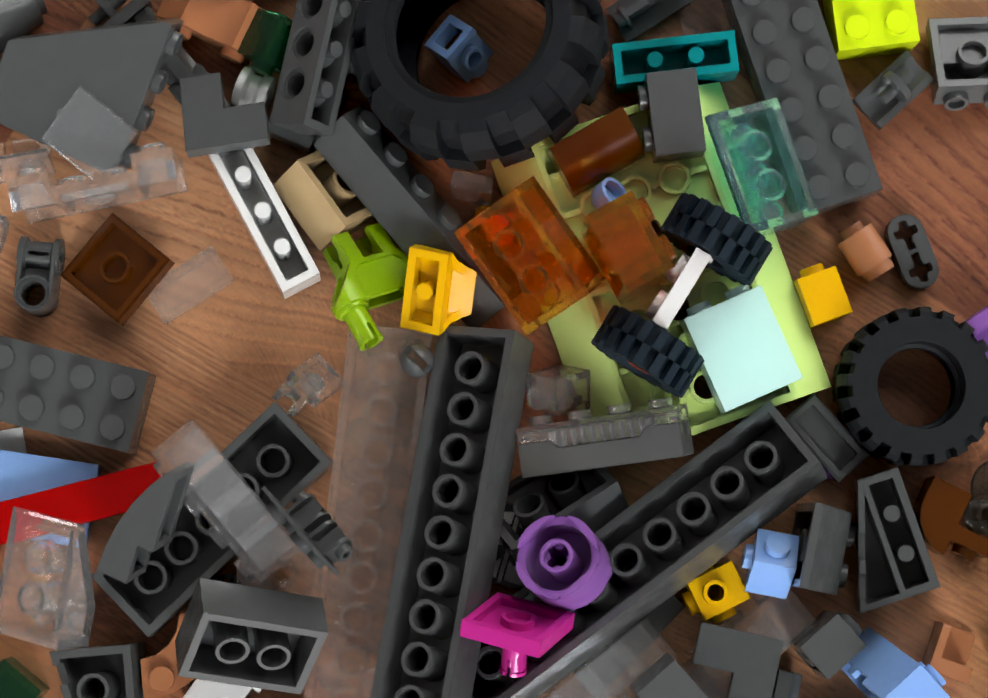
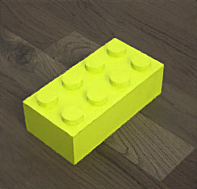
M823 0L826 27L838 60L903 53L906 50L911 52L920 41L914 0Z

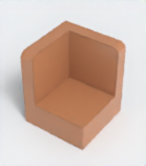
M935 621L922 663L925 666L930 664L944 677L968 684L973 668L967 667L966 664L975 640L974 634L957 629L949 624Z

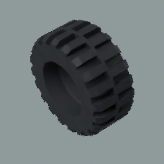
M917 307L908 310L907 308H902L882 315L863 326L854 334L855 337L844 346L840 353L842 356L841 361L838 365H835L833 378H836V388L832 389L833 402H838L840 412L836 414L840 423L846 424L850 434L858 443L866 448V452L874 458H882L887 460V463L897 466L908 465L915 467L932 465L961 455L968 450V446L971 443L978 442L984 435L983 427L988 422V359L985 354L988 351V345L984 339L979 341L975 339L972 335L975 329L967 322L959 324L954 321L955 315L944 310L938 313L932 312L931 307ZM920 349L930 353L943 365L949 377L951 393L947 409L936 421L925 426H908L899 423L885 410L879 397V372L883 364L893 354L902 350Z

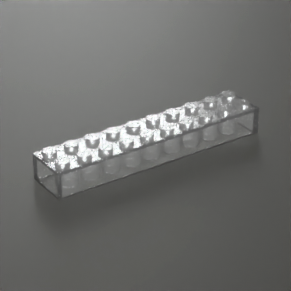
M377 326L379 332L384 337L383 340L370 349L367 347L366 350L361 351L349 329L327 512L330 514L331 520H334L342 532L352 541L351 548L354 552L349 559L345 561L338 560L333 564L340 573L338 576L327 565L319 570L316 597L323 600L328 635L306 682L304 698H370L429 381V374L420 378L409 376L403 370L400 358L403 350L415 343L426 345L432 351L433 334L409 329ZM413 350L407 355L421 370L427 365Z

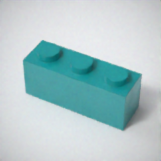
M735 30L616 43L611 45L609 53L614 94L637 92V86H643L645 74L651 72L696 67L699 85L734 81L740 71Z

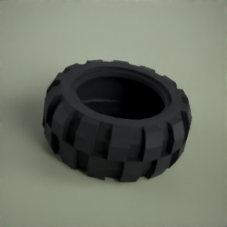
M460 0L359 1L351 37L355 38L354 42L359 47L354 50L352 58L359 89L367 97L371 104V110L385 128L397 137L402 146L426 161L442 158L449 168L481 171L486 169V160L499 158L505 168L533 158L535 155L531 149L532 146L548 136L556 144L579 123L574 111L580 103L590 106L594 102L605 76L601 59L605 58L610 47L608 20L602 10L600 0H535L545 7L546 22L542 41L533 59L518 76L507 84L491 92L471 97H452L433 92L420 85L418 77L419 53L428 30L446 9Z

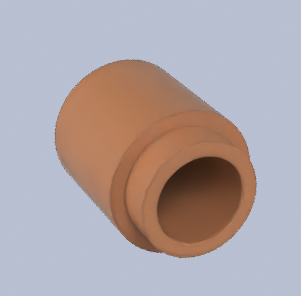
M859 220L839 233L843 241L837 244L838 248L857 277L862 275L866 283L871 282L895 266L889 258L892 256V253L872 223L863 226Z

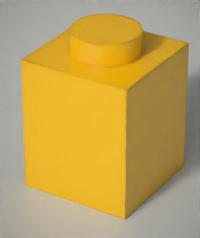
M819 263L799 271L801 278L793 283L810 329L845 317L853 312L836 266L824 269L823 264Z

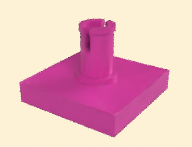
M497 592L461 620L460 636L502 648L499 672L506 676L508 668H510L509 677L519 678L527 673V655L536 658L544 655L573 629L575 613Z

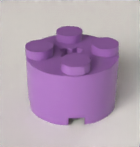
M569 515L544 516L530 524L519 538L517 562L515 561L517 574L523 584L548 606L569 612L584 607L601 594L611 578L612 566L610 565V558L605 545L582 520ZM566 558V563L561 566L559 562Z

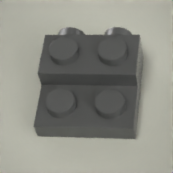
M988 17L928 19L926 34L931 61L928 73L935 79L930 84L933 105L944 104L945 109L950 111L962 110L969 103H985V107L988 108Z

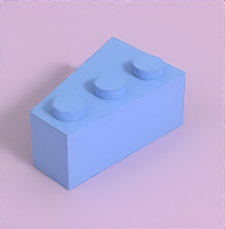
M869 626L859 636L866 646L841 668L867 698H950L942 689L946 681L930 664L925 666L921 661H915Z

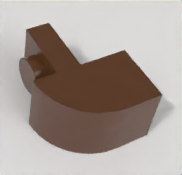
M935 476L926 477L913 506L926 548L934 554L944 555L949 543H951L953 546L950 551L964 559L973 562L976 556L988 558V539L958 525L972 494Z

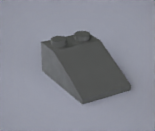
M817 502L797 504L791 535L799 536L797 569L791 586L837 595L838 587L844 588L848 575V564L843 563L846 547H852L856 533V523L851 522L852 513Z

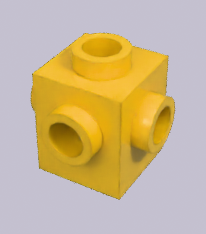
M726 560L716 566L712 565L685 586L687 591L681 593L692 616L699 613L702 620L706 621L712 618L714 624L735 615L737 612L734 606L750 599L733 562L730 560ZM711 585H716L718 589V594L714 599H710L707 594Z

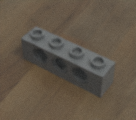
M297 0L269 123L297 134L333 136L355 40L351 35L359 1L363 0Z

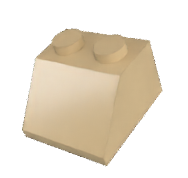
M319 151L298 159L273 185L277 194L319 251L333 245L331 239L334 235L346 231L351 235L375 218Z

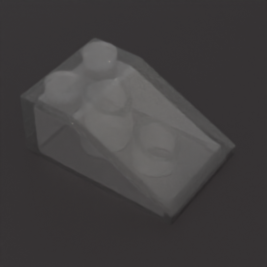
M13 507L0 577V634L54 650L88 647L95 612V598L85 525L24 508Z

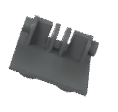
M263 486L261 489L271 500L266 505V508L280 525L284 526L290 533L289 536L293 542L311 559L318 569L327 565L338 576L340 573L333 564L338 560L345 561L352 556L354 552L351 548L352 541L342 532L338 524L331 520L330 514L319 504L313 494H307L305 491L300 492L293 498V505L287 509Z

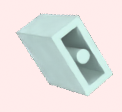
M747 284L735 287L724 293L727 298L726 301L714 306L711 305L709 300L686 309L689 317L684 318L680 322L690 347L705 360L700 369L720 414L803 378L761 285L751 290Z

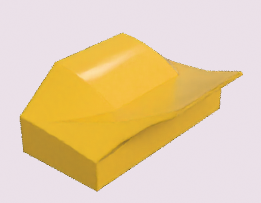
M419 244L410 246L400 327L439 336L451 323L471 315L477 272L459 262L452 252Z

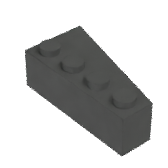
M145 642L49 651L53 666H57L62 682L60 688L64 698H143L140 659L146 657Z

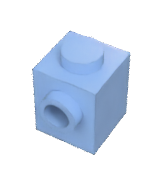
M757 529L753 544L746 543L742 555L741 568L747 569L746 592L782 599L787 598L797 569L799 536Z

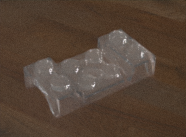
M156 142L142 145L139 147L140 152L130 154L133 171L127 172L126 167H114L103 170L102 177L86 180L85 175H75L63 178L60 182L48 171L42 172L41 167L22 169L17 171L18 177L6 179L11 209L13 213L25 211L28 223H35L188 192L183 160L171 146L165 147L164 143Z

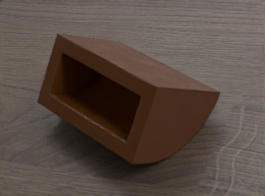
M621 106L550 147L548 156L574 198L605 178L643 158L645 153L634 126Z

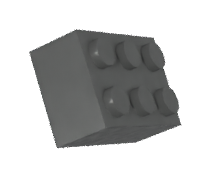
M199 578L175 639L178 676L301 695L328 635L322 598Z

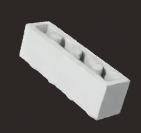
M247 148L208 155L284 299L321 281L317 266L254 149Z

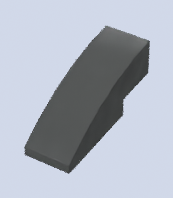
M186 462L170 470L151 484L131 504L111 534L104 548L97 571L125 584L146 572L151 552L172 541L193 472V464Z

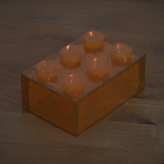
M534 176L454 232L526 336L591 293L606 279Z
M632 190L586 215L580 233L620 305L665 282L675 267L672 259L676 258V253L665 235L658 237L654 231L651 221L655 220L650 206L643 197L636 199Z

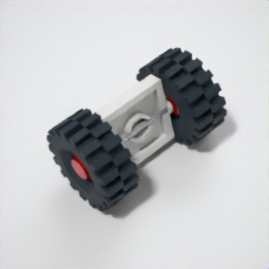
M681 194L659 231L667 241L673 243L674 247L685 252L678 259L666 279L673 283L668 293L661 289L645 313V316L650 318L651 321L643 319L640 315L630 312L626 308L614 305L592 339V345L605 353L607 357L616 361L620 366L633 372L636 376L647 380L648 383L654 386H658L667 393L670 392L674 396L682 398L705 360L693 348L685 345V342L675 338L666 330L705 267H709L721 276H726L731 281L750 286L772 251V244L765 240L766 237L761 233L755 232V228L743 223L736 215L729 214L724 208L718 205L715 206L704 198L699 199L693 194Z

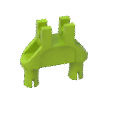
M380 223L366 226L364 229L366 237L359 238L356 243L348 231L336 234L331 239L334 246L327 247L323 251V255L337 280L331 301V311L336 319L346 322L361 351L366 350L367 347L370 349L376 346L384 338L367 310L403 300L408 256L404 251L396 248Z

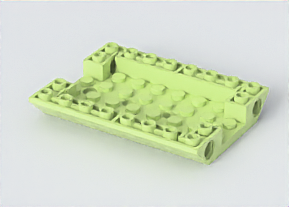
M720 82L698 85L706 151L703 157L653 163L652 152H644L645 156L610 176L624 186L628 195L627 204L615 213L602 214L592 206L591 192L596 185L574 198L572 197L548 156L549 148L555 145L549 136L531 147L535 155L533 158L505 168L499 158L491 162L505 205L515 208V219L511 222L590 442H593L590 434L591 422L595 424L596 441L602 440L599 428L601 421L605 424L606 440L612 439L609 429V421L611 419L615 424V438H622L619 429L620 418L624 420L625 437L632 436L629 429L630 416L634 420L635 436L641 435L638 418L641 415L644 419L646 414H653L656 417L657 424L689 420L691 435L693 436L747 417L769 400L776 407L832 387ZM638 104L624 108V111L634 126L643 146L642 127H648L647 111H639ZM604 116L576 125L560 141ZM683 193L696 195L699 199L704 198L711 204L724 208L729 214L739 217L743 223L751 225L755 228V232L761 233L766 237L765 240L772 244V251L749 288L751 290L757 286H762L803 377L796 382L723 414H720L713 397L703 399L694 391L696 378L703 375L701 369H699L684 396L680 398L636 376L630 370L625 369L616 361L607 357L605 353L599 351L591 343L614 305L626 308L628 311L640 315L643 319L651 321L650 318L645 316V313L661 289L667 293L669 292L673 283L666 279L678 259L685 252L674 247L673 243L667 241L662 234L654 242L643 241L638 236L637 227L641 222L651 220L656 222L661 228ZM705 267L685 301L689 308L706 300H709L711 305L714 306L727 300L725 292L742 284L731 281L726 276H721L709 267ZM673 320L666 331L690 347L680 324L682 320Z

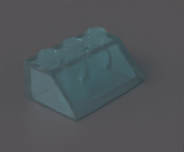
M778 98L722 111L705 117L718 158L743 223L751 225L755 228V232L767 236L795 228L819 214Z

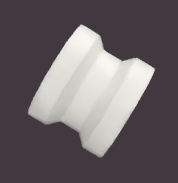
M245 66L235 83L231 103L235 106L264 102L266 108H268L275 91L276 77L271 75L259 76L255 74L254 69Z

